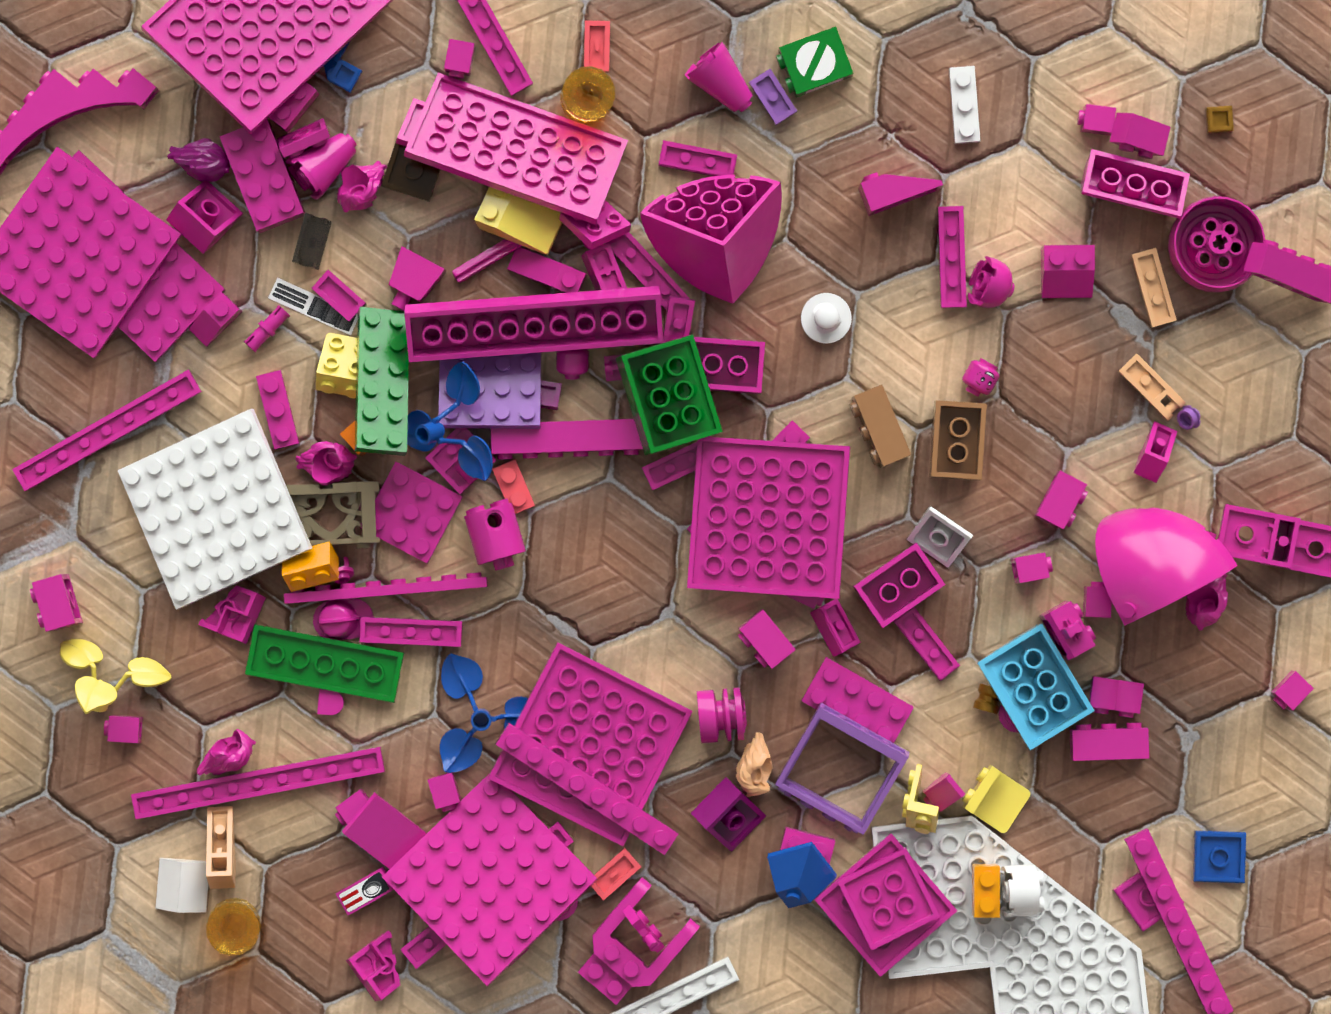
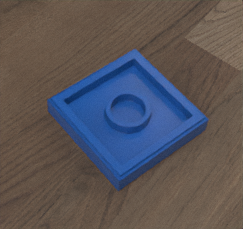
M1194 830L1193 881L1245 883L1246 832Z

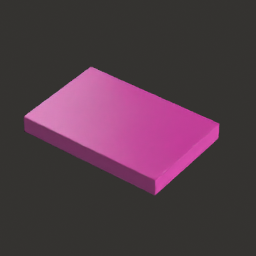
M375 792L342 830L344 835L389 869L427 834Z

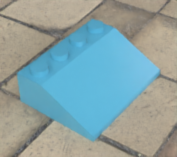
M1043 624L1035 625L977 662L1029 750H1032L1095 711Z

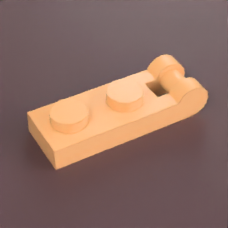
M1137 353L1118 371L1166 421L1173 417L1172 413L1177 408L1181 409L1186 404ZM1165 396L1171 400L1166 406L1160 402Z

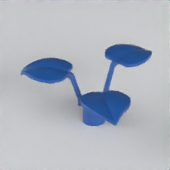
M462 361L453 366L446 380L447 394L451 398L456 399V402L439 416L432 418V420L427 413L421 410L409 413L407 445L426 452L432 450L436 443L460 444L463 447L458 452V461L462 470L473 478L486 481L490 477L493 466L491 450L487 443L478 436H471L467 442L460 439L443 438L445 428L439 422L457 408L461 402L465 405H471L479 398L480 384L478 378L469 365Z
M449 654L446 657L442 666L441 681L445 692L450 697L459 699L467 694L474 710L471 715L473 728L468 734L463 729L455 728L443 735L440 741V755L443 769L446 773L459 772L476 763L482 753V742L472 737L477 730L484 731L488 729L491 722L505 719L504 728H506L508 723L515 725L528 700L527 697L522 696L509 699L505 703L506 714L491 716L486 709H478L471 691L477 690L481 686L483 680L482 670L472 659L455 654Z

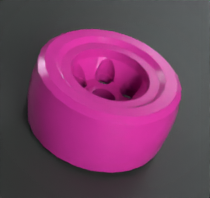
M1212 196L1188 205L1182 211L1181 219L1176 218L1168 237V253L1175 272L1183 281L1205 292H1224L1243 285L1253 276L1243 271L1252 242L1263 243L1266 239L1263 226L1256 214L1248 206L1229 197ZM1210 221L1215 224L1216 228L1214 231L1207 230V222ZM1226 225L1234 231L1232 235L1225 232ZM1195 236L1203 238L1202 245L1198 246L1194 243ZM1216 237H1219L1224 242L1222 250H1219L1218 246L1216 248L1213 246ZM1233 243H1238V253L1231 250ZM1201 254L1209 256L1208 263L1200 261ZM1221 257H1225L1228 260L1226 267L1219 265Z

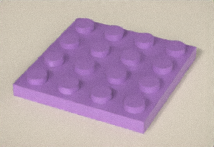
M541 352L440 360L438 416L456 402V399L451 398L446 390L447 376L455 364L462 361L467 363L477 376L480 384L478 400L471 405H465L461 402L457 408L439 421L443 424L444 428L540 429Z

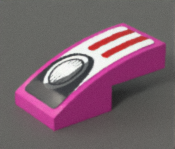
M383 867L336 893L347 915L356 912L394 890L382 878L386 873Z

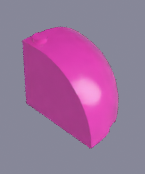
M720 175L691 181L676 187V192L666 197L661 195L640 212L642 224L655 250L679 276L701 291L733 304L754 280L773 244L781 213V182L750 175V179L736 178L735 175Z
M1130 508L1118 511L1103 518L1096 531L1095 548L1100 574L1107 593L1124 626L1198 590L1238 565L1219 539L1216 540L1205 531L1206 528L1182 514L1166 509Z

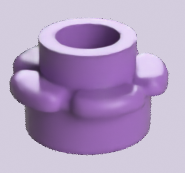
M1190 405L1184 406L1183 410L1177 415L1179 425L1186 430L1199 427L1201 423L1199 411Z

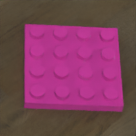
M892 833L887 835L814 899L880 977L957 912V909L911 857L940 917L871 951L837 881L904 848Z

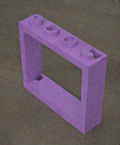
M820 703L779 774L775 785L779 787L778 790L784 792V795L788 797L794 795L801 799L800 803L805 807L819 809L828 820L833 822L838 820L845 824L844 828L848 831H853L856 834L859 832L864 835L909 758V752L829 706ZM821 719L895 761L862 819L788 778Z

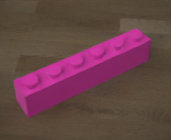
M634 419L540 422V429L491 428L492 455H497L498 460L513 459L512 454H523V459L538 458V453H548V458H561L563 453L573 452V457H588V452L598 451L599 456H614V451H624V455H639V450H643Z

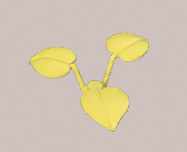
M70 639L60 643V656L67 665L77 669H84L88 666L91 668L92 677L85 676L79 678L75 684L76 698L85 714L91 711L105 712L108 706L116 700L117 691L129 677H131L135 685L141 687L162 685L169 682L172 678L171 674L157 661L141 657L129 662L128 670L130 672H126L117 685L113 687L109 683L96 679V665L94 663H99L103 659V654L98 646L82 639Z

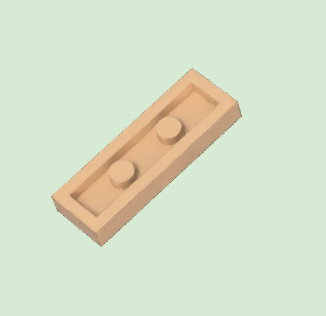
M1153 248L1132 254L1131 259L1151 328L1177 321L1157 249Z

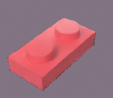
M585 21L584 72L609 73L610 21Z
M516 459L492 469L504 498H508L509 503L513 504L515 514L535 506Z
M624 848L594 874L598 880L591 887L604 901L642 866Z

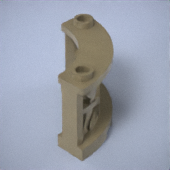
M379 481L332 483V485H322V489H320V484L286 485L297 513L303 521L302 524L311 546L330 541L332 545L356 544V549L371 548V543H380V537H376L375 492H379ZM328 495H332L333 502L340 511L348 513L345 520L332 532L320 526L311 517V515L319 513L325 507ZM347 496L349 498L347 505H352L351 509L343 506V497ZM315 498L318 502L317 506L307 511L305 507H312L309 504V500ZM357 515L362 516V523L355 520ZM357 526L362 527V536L356 534ZM346 531L350 537L347 539H338ZM315 533V534H317L318 536L322 537V538L325 539V540H310V539L312 538L313 534Z

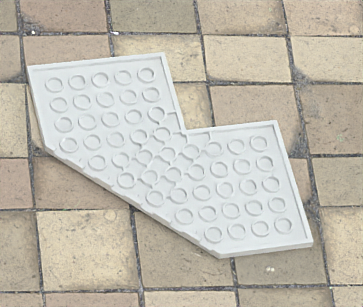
M969 815L938 819L936 833L930 832L929 834L919 833L914 828L906 827V823L871 827L873 847L892 833L903 847H906L910 856L957 909L955 914L888 970L889 979L989 967L995 1014H1149L1141 949L1043 871V886H1040V896L1044 899L1043 912H1038L1036 916L1004 917L1002 910H1006L1005 903H1000V918H974L972 916V864H998L1000 869L1002 866L1033 864L975 817Z

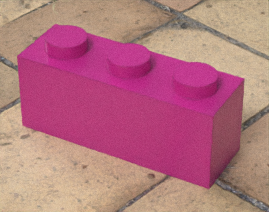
M1104 723L1098 729H1091V724H1076V729H1070V759L1072 761L1149 759V729L1142 727V723H1126L1127 728H1116V723Z

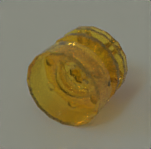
M592 66L581 67L573 71L565 80L560 94L561 107L565 115L571 120L584 125L594 124L602 120L609 113L615 99V86L610 76L603 70ZM583 92L586 95L592 94L591 103L588 100L584 102L581 100Z
M240 898L225 899L219 902L210 912L206 925L207 938L212 947L220 953L230 956L241 955L250 950L257 942L261 928L260 915L256 908L247 900ZM231 919L241 923L237 931L227 927Z

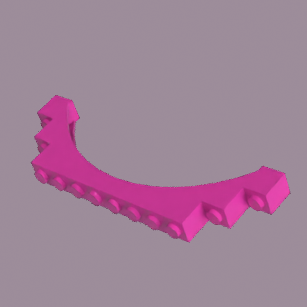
M94 68L91 72L86 71L78 81L80 83L78 88L55 69L51 73L47 71L39 81L41 85L35 92L31 91L23 100V103H25L19 112L15 110L7 119L9 124L3 131L0 130V175L9 162L28 143L59 122L81 113L114 106H140L144 110L160 90L134 68L130 72L127 70L121 75L118 80L120 83L118 87L114 86Z

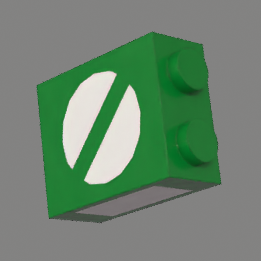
M836 26L781 46L778 50L779 54L776 55L780 69L785 68L788 76L785 79L789 93L794 92L796 98L851 78L854 74Z

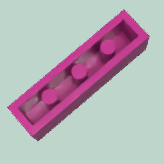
M1274 241L1252 242L1243 271L1316 302L1331 304L1330 265L1323 263L1317 265L1315 264V259L1301 255L1298 257L1296 256L1297 251L1285 247L1280 249L1278 248L1279 244Z

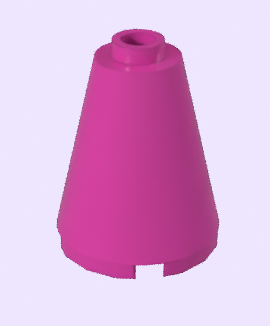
M723 42L715 44L706 51L696 65L693 63L684 74L689 81L733 112L737 110L743 112L752 104L750 99L753 95Z
M339 133L326 139L327 142L316 148H313V146L303 150L304 152L294 158L289 157L285 161L286 164H291L288 170L304 191L309 188L313 192L310 195L313 199L318 200L324 195L355 155L357 144L349 134Z

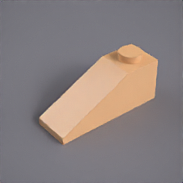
M233 806L207 807L206 878L210 889L235 888L236 860Z

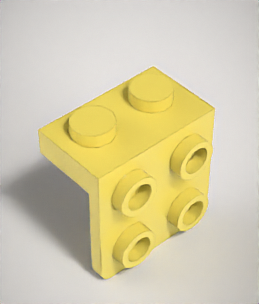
M328 333L316 371L315 390L356 398L357 338Z
M917 764L916 771H910L909 787L904 797L902 817L906 818V827L914 828L915 831L923 834L936 833L939 807L917 802L922 778V765Z
M989 765L988 768L983 767L978 774L976 780L979 782L975 788H970L963 797L962 801L965 803L962 807L999 832L1006 833L1031 794L1028 789L992 765Z

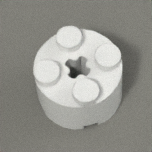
M1033 864L1002 866L1000 870L1004 871V874L1000 875V903H1005L1006 910H1002L1004 917L1036 916L1038 912H1043L1044 899L1040 896V886H1043L1042 871H1037Z

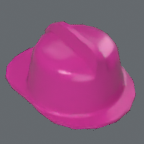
M360 599L330 600L323 602L317 607L313 615V625L321 637L335 640L355 639L360 637L361 617H374L370 606Z

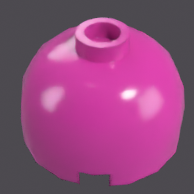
M985 256L986 260H980L976 264L970 277L969 285H973L972 294L968 293V299L973 305L983 308H994L1000 306L1008 297L1012 296L1015 285L1010 268L1005 263Z

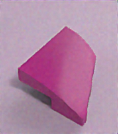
M236 585L228 593L225 600L220 601L214 606L216 610L206 620L202 618L198 625L247 644L266 597Z
M389 930L346 960L374 1001H381L400 986L399 974L395 970L396 957L392 953L390 941L392 934Z

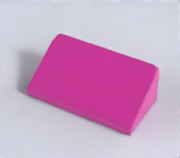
M834 599L811 611L810 614L833 656H837L861 643L838 599Z

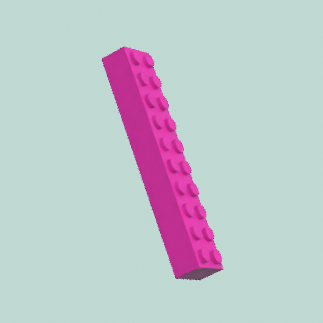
M659 286L405 305L404 312L409 362L663 343Z

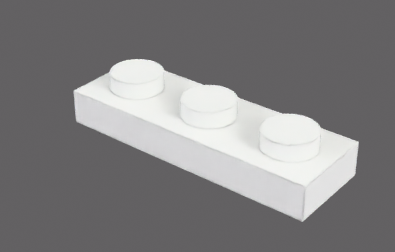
M975 66L949 68L954 144L980 142Z

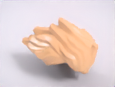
M756 732L752 742L746 745L736 767V778L741 788L747 792V797L765 794L770 791L767 780L773 765L763 734L760 732Z

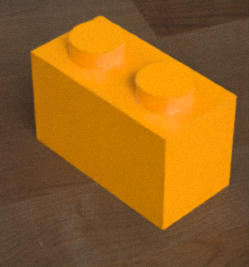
M330 541L312 546L313 549L282 562V577L291 592L339 580V557Z
M972 864V916L974 918H1000V866L998 864Z

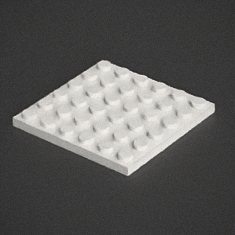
M254 409L242 412L118 470L176 610L313 549Z

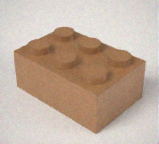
M882 384L851 398L853 401L849 404L854 418L859 417L863 426H860L859 430L863 440H869L872 449L869 451L874 465L879 464L880 468L911 455Z
M934 401L929 477L982 480L987 404Z

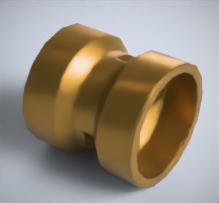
M980 683L978 688L980 695L975 700L973 708L998 714V697L991 686Z

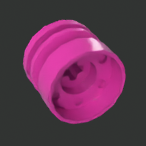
M740 687L733 688L734 699L729 700L727 688L723 689L722 700L716 701L713 690L697 691L701 744L718 742L719 731L721 730L725 731L727 741H732V729H737L738 740H744L747 720L745 701L741 695Z

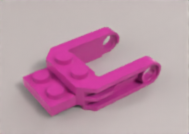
M643 877L638 880L593 933L594 953L578 970L581 976L615 1005L619 1003L631 987L651 986L700 927L690 918L681 931L674 935L649 966H646L644 961L618 938L612 937L611 933L626 917L622 911L629 905L634 908L652 886Z

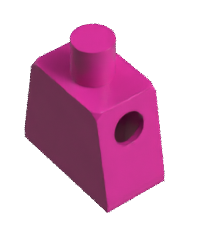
M402 246L389 281V286L398 291L391 304L405 311V305H408L411 298L422 303L445 274L446 270Z

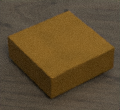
M1232 106L1206 108L1207 133L1234 131Z

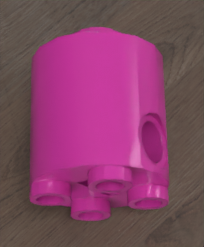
M508 498L490 504V508L486 510L484 505L466 511L467 515L464 516L477 564L482 565L493 562L495 571L514 566L512 556L526 552L513 504L509 503ZM488 516H491L495 519V528L491 527L488 524Z

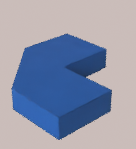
M349 41L324 65V69L330 83L351 93L363 71L341 59L350 43Z

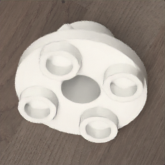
M821 293L813 296L804 305L801 313V324L805 333L812 340L822 344L834 343L843 338L848 332L852 320L848 304L841 297L832 293Z

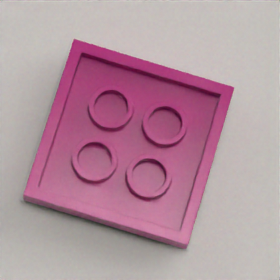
M395 462L375 499L376 537H380L383 541L428 564L463 496Z
M906 847L837 881L871 951L940 917Z

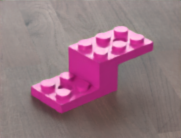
M1224 504L1218 539L1233 558L1331 578V526L1303 521L1301 518ZM1244 526L1249 527L1252 531V537L1248 541H1243L1239 538V530ZM1314 541L1320 543L1322 551L1318 556L1311 555L1308 550L1309 545Z

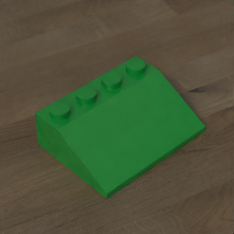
M693 334L615 358L645 456L723 432Z

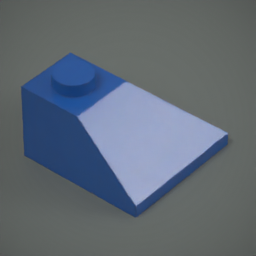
M813 842L768 853L767 858L776 893L788 908L811 903L836 879L837 874Z

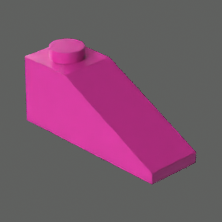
M521 247L514 251L507 268L509 271L561 293L580 292L586 278V273Z

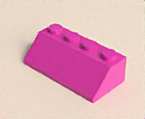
M1091 149L1085 164L1081 194L1181 219L1190 174Z

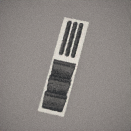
M277 278L268 297L275 302L349 335L352 334L358 321V314L349 322L322 297L280 278Z

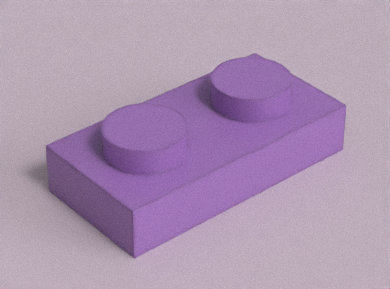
M771 69L749 82V85L775 125L797 113V109Z

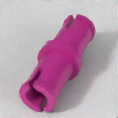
M278 305L264 321L261 320L258 323L259 327L244 340V343L256 353L258 348L270 336L273 337L276 334L275 331L290 315Z

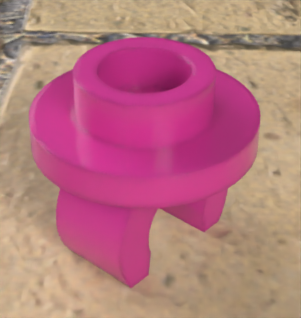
M343 557L344 565L339 567V580L334 581L337 584L347 583L354 576V569L349 567L347 557Z

